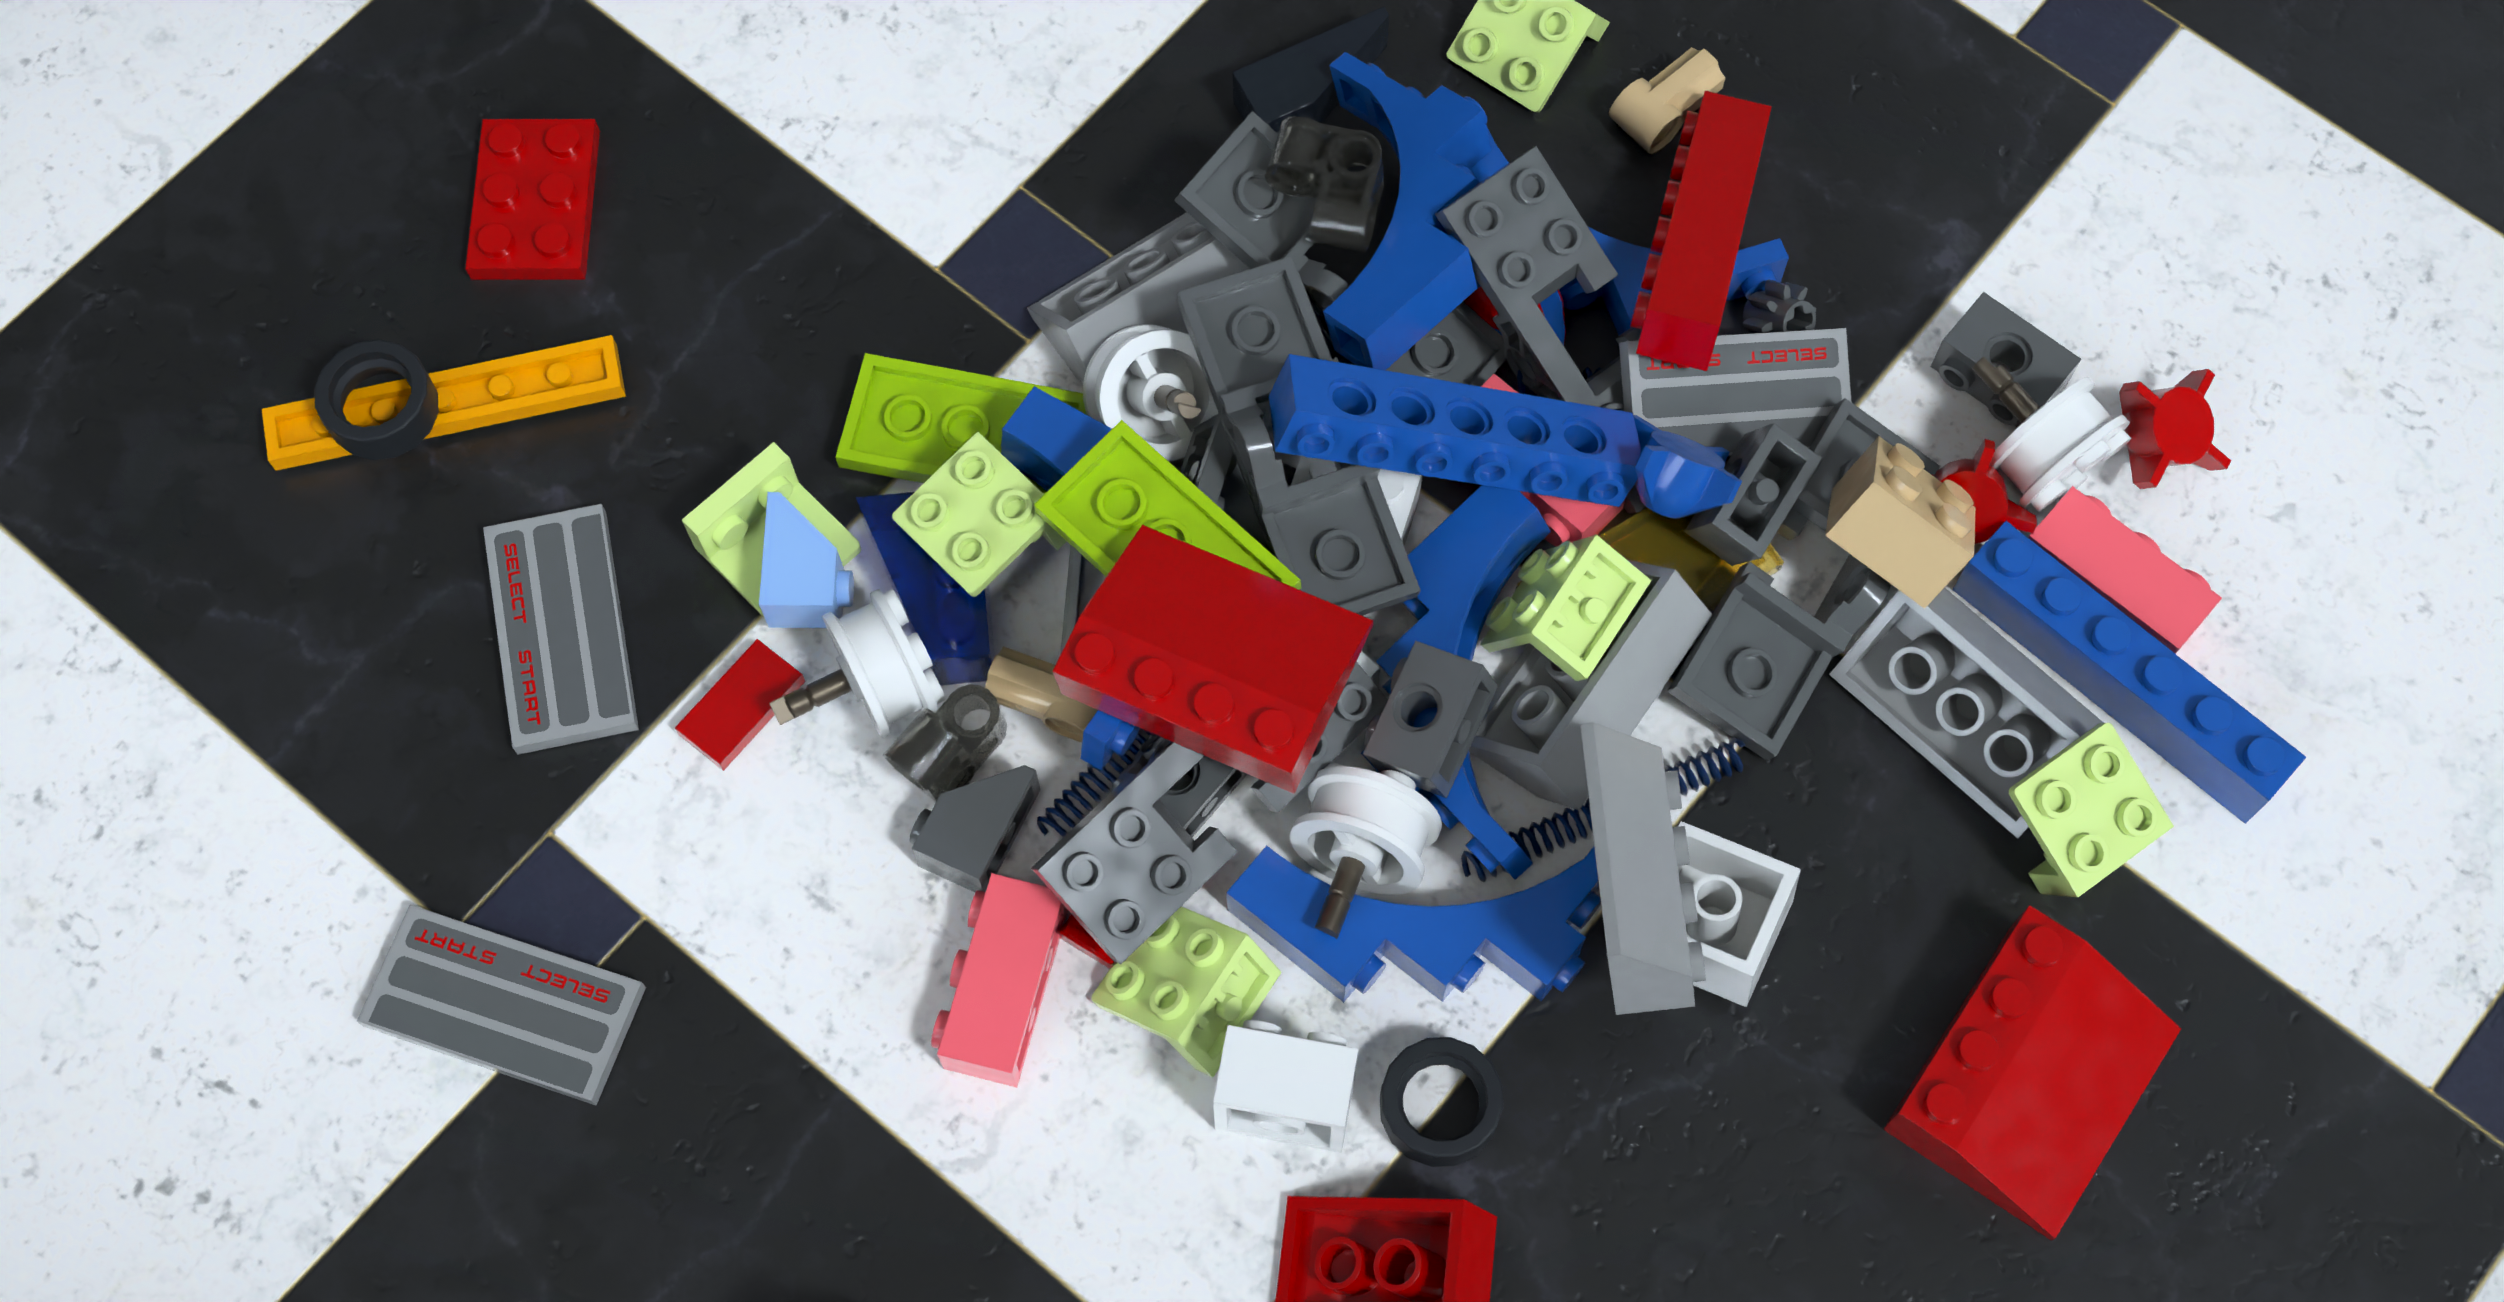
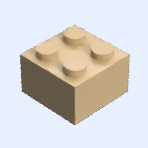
M1878 436L1832 488L1825 536L1925 609L1974 557L1976 507L1973 506L1974 502L1971 496L1961 486L1951 480H1945L1942 483L1924 470L1925 465L1923 461L1911 449L1899 443L1893 447Z

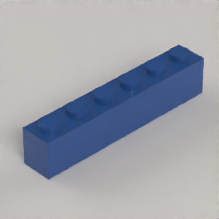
M2007 521L2003 523L1967 563L1952 589L2245 824L2271 800L2306 759V756Z

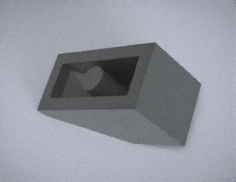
M1023 765L940 794L932 811L925 808L919 814L910 834L909 841L913 844L911 849L918 866L975 893L977 890L986 892L991 873H998L1041 790L1036 770Z

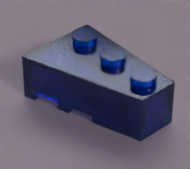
M914 492L856 497L866 530L880 557L891 586L903 606L912 633H918L933 664L931 669L940 686L987 681L988 671L995 657L989 585L977 596H970L897 525L892 518L893 512Z

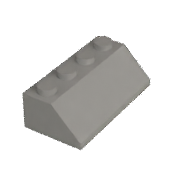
M1186 212L1029 306L1027 309L1032 319L1074 376L1084 382L1086 369L1092 356L1110 336L1127 327L1142 324L1159 325L1189 334L1176 301L1177 293L1250 268Z
M1627 560L1647 576L1651 582L1588 679L1575 681L1529 643L1496 689L1469 748V752L1535 796L1580 810L1589 797L1580 724L1594 722L1631 736L1713 616L1675 569Z
M1946 588L1925 609L1898 590L1829 674L2016 838H2019L2029 827L2009 796L2010 787L2097 724L2104 723Z
M1594 722L1580 724L1606 949L1616 1015L1695 1007L1693 982L1706 981L1701 941L1688 942L1685 923L1698 922L1693 883L1680 884L1678 866L1690 865L1685 826L1672 827L1670 810L1682 809L1678 771L1665 772L1662 747Z

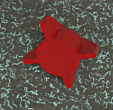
M2211 370L2192 371L2171 388L2151 391L2140 381L2124 383L2121 387L2119 395L2122 415L2130 422L2124 430L2131 437L2126 446L2129 453L2133 484L2139 489L2156 488L2168 466L2195 464L2210 471L2228 469L2231 460L2212 444L2214 417L2209 403L2204 398L2215 377Z
M1988 439L1983 440L1973 459L1964 458L1949 462L1937 470L1935 474H1931L1942 483L1945 480L1955 482L1971 496L1974 502L1973 506L1976 507L1974 544L1985 542L1991 538L2005 521L2009 522L2016 529L2032 534L2037 526L2036 515L2008 499L2004 479L1994 467L1990 466L1995 452V442Z

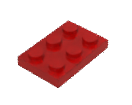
M482 119L465 268L471 280H586L600 130L595 119Z

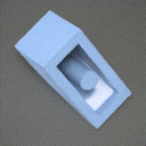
M768 492L759 607L769 628H827L822 615L832 612L837 618H840L843 614V607H852L853 572L852 570H844L837 548L780 492Z

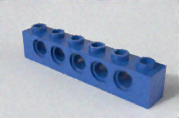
M1288 354L1269 394L1275 452L1617 507L1621 506L1638 479L1635 466L1642 452L1632 412Z

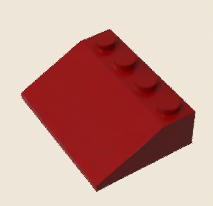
M1142 525L1080 614L1052 672L1062 695L1295 794L1374 622L1362 615Z
M2029 905L2009 928L1883 1130L2053 1241L2181 1028L2086 940Z
M1288 1196L1275 1302H1490L1497 1216L1465 1199Z

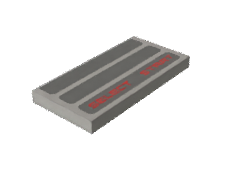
M1846 328L1717 336L1707 371L1636 354L1639 340L1619 343L1624 411L1632 412L1633 415L1641 417L1662 431L1684 436L1705 447H1723L1730 452L1728 456L1733 454L1744 434L1775 423L1806 447L1810 448L1834 405L1844 398L1851 402Z
M597 504L483 527L511 741L515 752L519 755L639 730L608 520L603 505Z
M409 905L357 1022L363 1027L596 1106L646 987L642 982Z

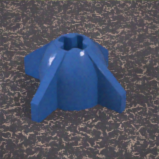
M1633 415L1642 452L1635 466L1638 478L1636 488L1643 505L1660 515L1677 519L1733 502L1742 480L1724 470L1725 461L1730 453L1723 447H1705L1684 436L1662 431L1641 417Z

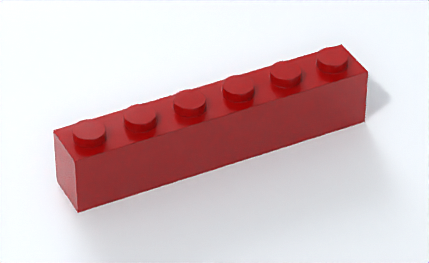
M1704 91L1699 113L1687 111L1679 142L1680 145H1678L1670 179L1681 182L1672 180L1668 182L1660 214L1669 216L1671 219L1659 216L1650 250L1662 253V255L1649 253L1641 284V289L1650 290L1652 293L1639 291L1630 327L1642 330L1636 354L1703 371L1708 370L1724 312L1772 106Z

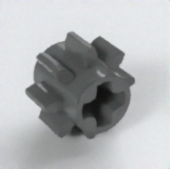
M1769 279L1766 280L1765 290H1759L1749 296L1743 311V327H1746L1753 333L1814 330L1816 307H1813L1807 301H1803L1808 290L1806 287Z

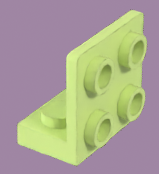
M1478 0L1447 51V58L1531 111L1540 112L1585 37L1588 36L1599 42L1610 22L1575 0Z
M979 432L975 433L892 514V518L897 525L972 597L980 594L1012 561L1041 536L1057 551L1067 542L1036 513L1034 504L1044 494Z
M774 442L682 519L695 549L763 617L764 615L759 607L768 492H780L837 548L843 567L861 552L859 541L798 482L790 457Z
M1598 535L1573 542L1565 541L1561 545L1547 550L1539 549L1525 561L1519 570L1518 577L1522 582L1513 595L1500 601L1488 616L1486 625L1490 629L1480 645L1488 652H1495L1530 643L1575 681L1588 679L1651 580Z
M2111 723L2097 724L2009 789V796L2044 851L2046 860L2028 873L2040 894L2079 897L2174 827Z
M1181 906L1122 964L1115 963L1109 969L1093 993L1091 1000L1099 1008L1165 1038L1196 1070L1214 1077L1220 1067L1227 1026L1243 1027L1244 1021L1251 1020L1282 972L1248 934Z

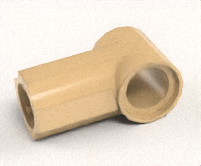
M1691 47L1649 82L1644 78H1640L1628 85L1612 104L1609 117L1649 154L1657 153L1679 132L1685 121L1687 111L1694 112L1701 106L1704 91L1718 93L1723 89L1725 76L1718 66V61L1707 50H1696Z
M1003 646L1001 651L995 655L988 671L983 691L985 699L1042 719L1044 725L1053 732L1082 742L1083 731L1098 710L1061 694L1052 672L1055 667L1054 664Z

